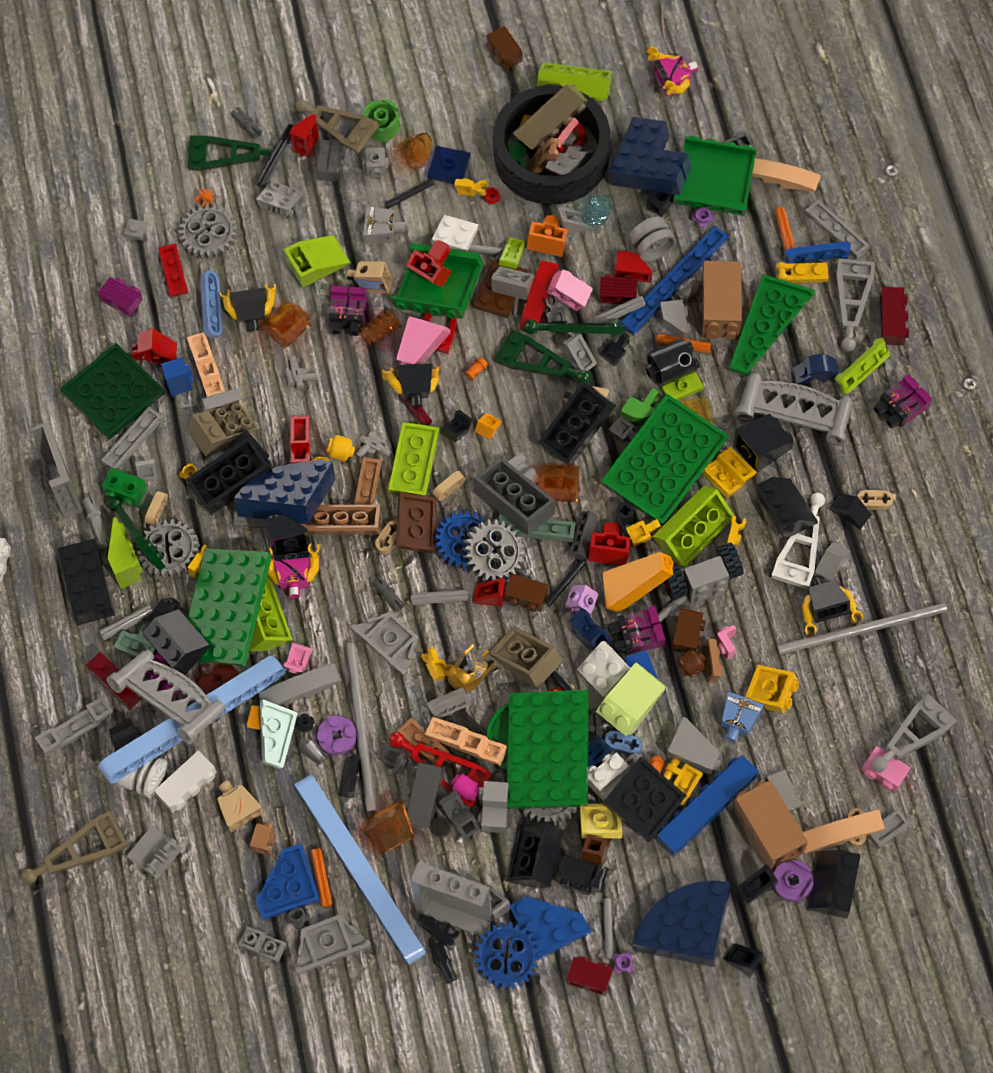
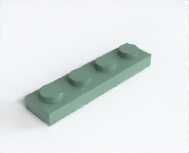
M499 514L498 525L502 521H505V527L512 525L510 531L517 530L515 536L573 542L575 522L548 519L527 536L506 517Z

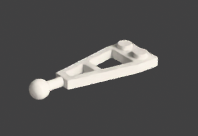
M818 492L810 497L811 511L818 520V524L813 526L812 538L801 535L800 532L791 536L777 558L771 576L772 579L807 590L815 570L820 517L816 515L819 507H822L825 503L824 495ZM794 542L811 547L809 568L784 560Z

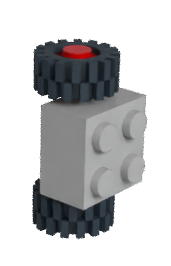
M730 542L717 547V557L684 569L683 574L679 565L673 563V575L663 582L670 599L675 600L688 595L691 603H700L705 601L707 597L724 594L727 591L728 580L744 574L742 561H740V556L733 543Z

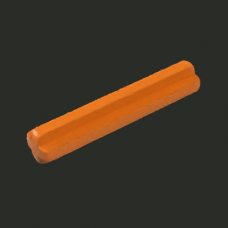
M777 207L775 215L786 252L790 248H795L785 208Z
M658 334L656 344L664 346L681 337ZM683 338L685 341L689 340L692 343L693 351L710 352V342Z
M320 848L311 850L321 906L330 907L332 906L322 850Z

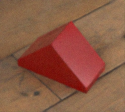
M498 578L475 585L473 603L503 607L505 579Z

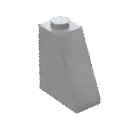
M683 717L669 747L667 758L671 760L676 758L681 764L685 765L686 763L710 776L713 770H718L721 763L719 759L720 752L687 718Z

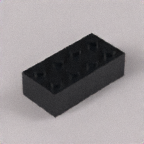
M582 381L538 443L564 463L572 466L616 407V404L590 384Z
M247 437L186 480L204 508L212 515L233 501L240 489L251 480L272 471V469L251 438Z
M95 538L57 548L73 616L77 625L115 616L100 550Z

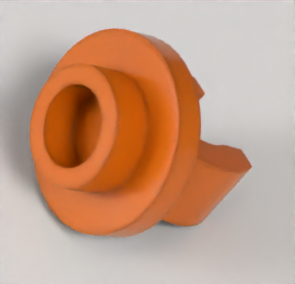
M206 188L204 190L199 189L198 192L201 195H197L194 201L200 203L203 199L204 202L201 207L205 208L206 204L209 205L210 201L213 202L215 200L212 197L214 194Z

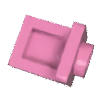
M735 625L731 627L725 626L717 633V646L720 648V653L722 655L725 654L727 660L735 656L736 649L729 639L736 633Z
M295 642L292 643L288 659L284 662L283 666L287 667L289 672L295 674L306 671L312 648Z

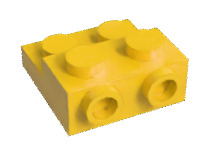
M757 665L745 698L763 704L766 710L785 714L786 709L791 708V695L798 690L799 681L794 672Z

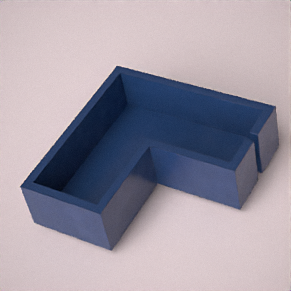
M632 117L609 169L613 186L676 195L681 194L692 166L688 153L664 150L670 137L666 121Z

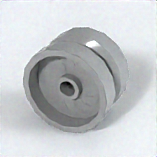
M663 217L649 218L637 225L630 233L629 239L637 249L640 258L645 262H651L663 257L676 244L677 240L672 231L668 230L669 227Z

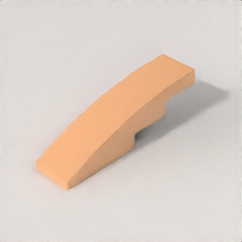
M755 159L752 177L762 178L764 183L780 184L784 189L814 192L821 178L819 174L802 168L763 159Z
M202 332L187 337L207 397L225 392L205 333Z
M435 717L432 718L425 733L427 737L499 766H501L508 747L504 744L489 740L486 736L471 732L465 727Z
M880 810L852 816L803 832L808 841L805 853L843 845L844 842L884 831L885 827Z

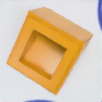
M485 413L477 421L475 432L487 439H491L502 424V421Z
M251 706L247 722L248 728L261 730L260 706Z

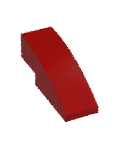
M291 416V464L311 461L310 416Z

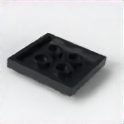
M640 756L602 803L647 842H650L687 795Z

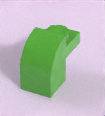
M652 388L644 402L630 396L621 410V417L634 426H643L660 402V399H658L659 391Z

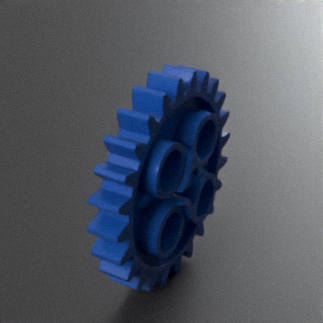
M459 510L458 516L451 513V519L445 517V523L440 522V528L436 530L438 535L435 536V541L438 543H436L435 548L440 549L438 555L444 554L443 562L449 560V567L454 563L456 564L455 570L459 566H462L463 571L466 570V567H469L471 570L472 564L466 565L470 561L469 558H463L467 554V551H464L463 548L467 546L463 540L464 532L461 525L465 527V538L470 539L467 535L470 532L469 528L478 527V524L483 522L484 515L477 518L476 512L470 515L469 510H467L466 514L463 515L461 510ZM450 531H457L459 535L453 536L450 534ZM492 533V540L494 542H497V540H494V538H496V535ZM480 546L482 550H480L479 553L483 554L484 549L482 546ZM459 548L463 553L457 554L454 549Z
M501 922L500 928L493 925V932L486 929L488 936H480L483 943H476L480 950L474 951V953L480 955V958L474 961L481 963L477 970H484L481 977L489 976L487 983L490 984L495 981V987L497 988L501 983L503 989H506L508 984H510L511 989H515V983L522 987V980L530 982L528 975L535 976L536 974L532 969L539 968L535 961L541 960L540 957L536 956V953L540 952L541 949L534 947L539 942L537 940L531 941L534 936L533 933L526 935L528 928L525 927L520 931V924H517L515 928H513L512 922H509L508 927L505 926L504 922ZM511 937L509 953L512 954V958H508V973L505 974L504 970L507 959L503 957V954H506L508 951L507 939ZM497 939L503 940L504 945L500 950L494 948V942ZM521 940L524 948L522 951L516 952L514 944ZM499 959L501 961V968L494 971L492 962ZM516 961L522 964V969L518 973L512 970V964Z

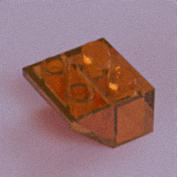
M284 302L259 325V328L286 349L311 326L310 316L297 304Z
M542 464L540 488L555 501L578 502L580 466Z

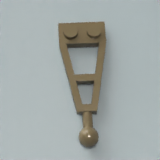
M303 99L297 101L295 105L296 111L300 114H315L317 124L343 146L357 153L362 150L379 126L377 121L364 115L319 105L315 109L310 107L309 103ZM322 114L332 116L327 124L320 119ZM341 119L358 122L346 139L334 130Z
M108 811L91 820L43 858L45 864L35 869H25L21 873L22 882L30 885L36 881L37 876L47 871L52 875L112 856L127 848L128 844L112 812ZM96 828L106 849L79 857L73 845ZM68 850L73 860L54 866L52 861Z

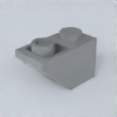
M683 300L660 302L662 327L677 337L688 338V334L691 333L690 322H686L688 309L687 306L683 305Z

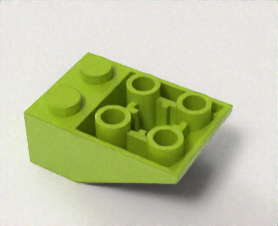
M334 235L299 241L284 249L285 260L302 288L351 264Z
M114 517L108 560L120 589L141 581L140 573H143L123 522L119 523L117 518Z

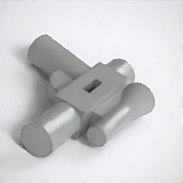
M296 356L289 357L292 370L289 367L285 368L289 387L296 384L297 389L304 388L303 381L317 380L316 373H306L304 368H299Z
M372 431L368 437L364 435L360 437L359 441L364 445L355 453L359 459L366 453L374 454L377 452L388 458L392 455V451L384 447L387 441L378 437Z

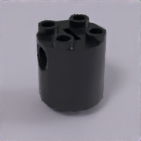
M680 338L647 353L648 365L645 366L648 377L651 380L655 379L663 387L696 372L700 368V363L696 357L694 358L692 343L689 340L685 341L683 338Z

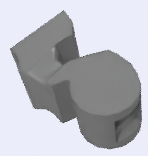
M522 452L507 461L536 485L541 483L536 471L532 467L525 465L526 459Z

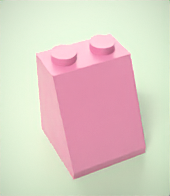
M409 316L396 360L401 361L400 365L424 364L450 334L451 330L445 326Z

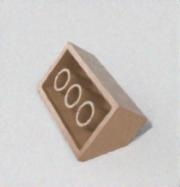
M320 505L310 523L301 525L307 528L308 535H380L381 508L380 505Z

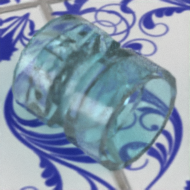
M595 194L584 212L583 218L585 222L595 228L603 226L613 209L612 200L605 194Z

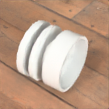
M157 756L119 780L118 785L129 790H133L136 787L138 794H144L145 797L152 798L155 795L154 790L161 785L164 779L167 760Z

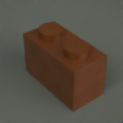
M505 26L487 34V50L494 54L496 63L501 65L504 70L523 61L522 49Z
M511 574L504 593V601L511 606L519 605L525 607L531 612H541L548 594V584Z
M684 608L680 609L672 651L685 653L689 649L696 651V649L701 648L702 638L699 637L700 631L704 632L706 620H703V612Z

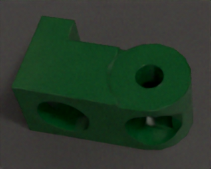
M521 140L507 142L508 152L512 159L526 169V162L522 158V155L526 154V145Z

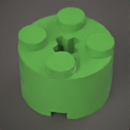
M382 99V101L374 100L365 107L364 116L377 121L379 124L371 136L372 139L386 143L397 135L400 129L398 108L393 102Z

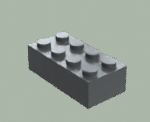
M502 457L474 477V492L527 536L555 514V500Z

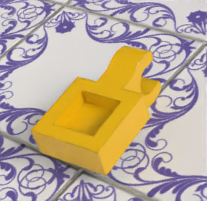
M456 179L454 184L458 195L475 196L476 194L485 196L486 191L481 188L489 186L485 180L474 184L473 180Z
M733 516L727 543L732 542L734 546H739L741 535L738 532L745 528L746 518L743 519L741 524H737L735 522L736 516Z
M658 520L652 521L645 525L644 521H640L627 527L626 531L629 533L630 540L635 547L651 540L650 534L656 533L661 525Z
M207 545L201 548V552L196 554L187 567L189 576L194 579L198 577L204 550L207 548Z
M428 648L429 654H422L421 657L427 663L426 666L433 680H448V675H445L443 672V668L447 666L444 659H439L435 648Z

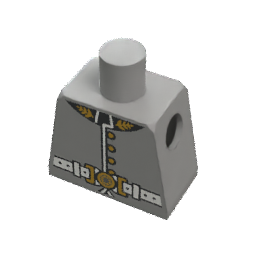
M367 205L363 231L364 244L391 243L394 241L395 232L405 233L406 222L396 221L395 211Z

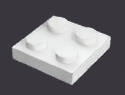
M444 215L431 240V245L436 240L447 243L451 249L468 251L478 231V224Z
M602 641L577 668L603 697L610 693L630 669L605 641Z

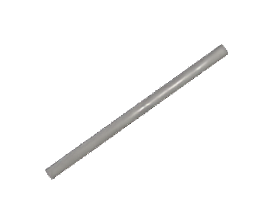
M945 603L778 645L777 651L779 655L930 617L947 612V606Z
M354 643L346 644L366 813H375L376 804L356 646Z

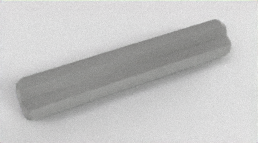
M642 296L636 297L594 316L593 321L594 323L610 322V320L645 306V301Z
M466 589L411 594L412 605L468 600V591Z
M146 605L100 629L99 633L106 640L148 618L153 609L150 605Z

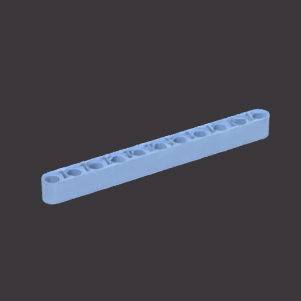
M273 655L268 656L206 696L211 702L220 700L225 705L224 712L219 716L221 717L281 679L286 673V669ZM194 702L186 708V712L200 709L202 706ZM171 718L167 719L103 759L99 763L98 769L110 783L118 782L183 741L177 732L180 725Z
M310 774L295 783L294 786L406 963L409 965L424 956L426 952L315 778Z

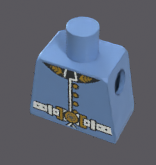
M728 692L721 727L727 730L725 739L735 743L738 735L747 737L762 714L764 705Z

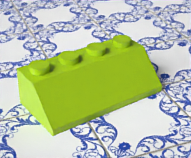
M543 62L539 69L537 86L561 85L564 87L566 84L575 85L579 91L587 94L589 97H593L594 100L604 101V99L609 97L613 71Z
M703 486L652 537L664 553L670 556L682 568H685L732 521L735 515L717 489Z
M268 575L250 651L265 652L293 641L272 580Z

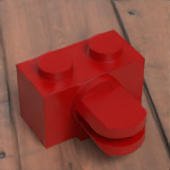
M436 240L428 254L414 250L406 266L432 283L443 287L452 272L443 266L451 248L447 243Z
M147 329L144 332L138 333V344L132 345L131 356L135 360H146L162 367V363L176 359L177 343L156 329Z
M614 522L605 523L602 533L592 532L588 561L619 566L627 564L631 537L620 536L621 530L618 524Z

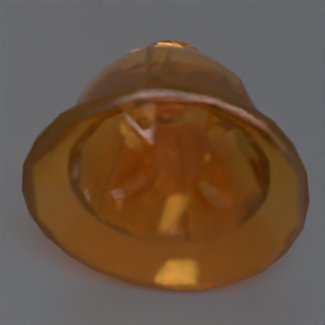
M427 133L408 136L398 144V150L402 158L411 169L422 167L430 156L432 139Z

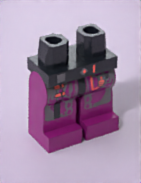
M331 286L329 324L333 335H340L342 328H348V334L351 336L359 335L360 329H363L368 299L367 288L350 287L349 292L346 286Z
M908 373L903 377L902 381L881 395L873 410L879 416L886 412L889 417L886 418L885 422L892 429L898 425L900 427L904 426L905 423L927 410L933 398L922 387L919 388L920 385Z
M655 606L648 607L647 610L618 616L617 621L608 624L610 636L620 634L622 638L613 641L616 653L626 651V655L665 646V637Z

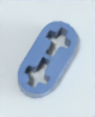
M610 731L605 736V742L613 751L629 756L633 753L641 752L642 742L636 736H625L619 731ZM614 736L617 737V741L619 742L611 744V740L609 739H613ZM632 742H635L637 746L634 748V750H630L629 745H631Z

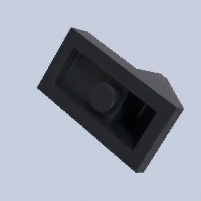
M766 864L736 888L745 902L751 904L765 892L773 891L778 880L768 864Z

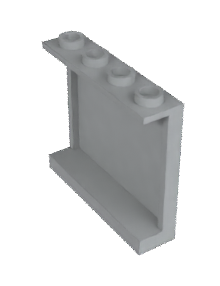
M49 422L37 424L31 428V432L44 462L48 463L54 460L60 477L50 480L49 484L64 518L82 513L67 466Z

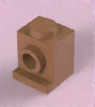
M265 822L263 824H256L249 845L252 852L271 856L270 846L274 845L276 838L273 831L274 825Z

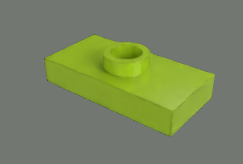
M509 237L499 265L517 269L527 241Z
M696 372L662 387L665 396L668 393L678 401L704 389Z

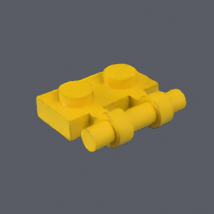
M673 758L671 763L666 765L663 775L668 780H670L672 775L677 776L674 785L687 795L679 805L684 808L703 773L686 763L681 770L677 768L680 761Z

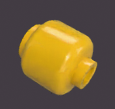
M340 435L330 438L326 449L331 459L346 462L348 457L352 458L355 447L352 446V440Z

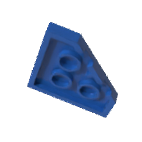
M302 843L281 851L279 859L266 879L261 893L257 896L256 903L262 921L290 912L294 908H301L320 901Z
M527 896L510 905V911L517 924L521 925L520 930L522 931L525 927L528 928L526 935L533 933L534 936L531 941L537 940L539 942L534 947L541 949L540 952L536 953V956L541 959L591 933V929L582 913Z

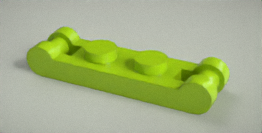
M883 338L876 339L873 345L843 373L835 376L842 394L850 393L890 356L889 349L885 348L886 343Z

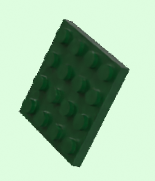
M117 343L112 345L60 388V392L108 440L165 394V390Z

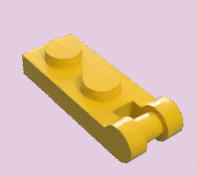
M779 262L776 264L777 279L787 282L816 283L828 282L829 279L827 262L793 264Z

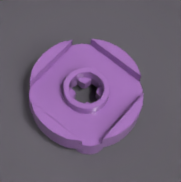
M333 715L319 726L317 739L320 748L325 753L332 756L344 755L354 748L357 741V733L354 724L349 719ZM340 732L342 738L333 740V733Z
M791 860L790 862L781 863L775 869L774 875L778 883L774 890L779 897L786 901L799 902L809 895L813 887V876L806 864L797 860ZM795 876L798 884L790 885L787 878Z

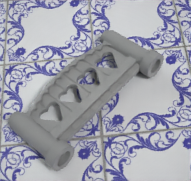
M751 373L747 378L740 405L736 407L734 416L740 421L750 422L753 420L754 414L765 416L770 413L780 421L827 432L826 440L830 444L840 446L845 443V430L853 403L852 399L847 396L836 400L821 391L804 385L781 381H762L759 374ZM767 390L770 393L775 392L778 396L767 404L762 392ZM780 396L794 397L796 401L787 408H784ZM798 401L813 402L814 406L803 413ZM817 405L830 406L832 411L821 418Z
M149 650L142 651L117 673L113 672L107 677L108 685L115 692L120 693L128 687L178 723L180 727L177 729L180 738L187 744H192L197 739V735L225 710V705L220 700L211 702L206 694L187 676L167 665L153 661L154 655ZM148 670H152L154 674L159 675L156 679L143 681ZM162 680H166L168 684L173 685L171 689L157 692L159 683ZM176 690H180L182 694L188 696L185 699L172 701L173 693ZM191 700L196 701V704L202 706L200 709L186 712L187 704Z

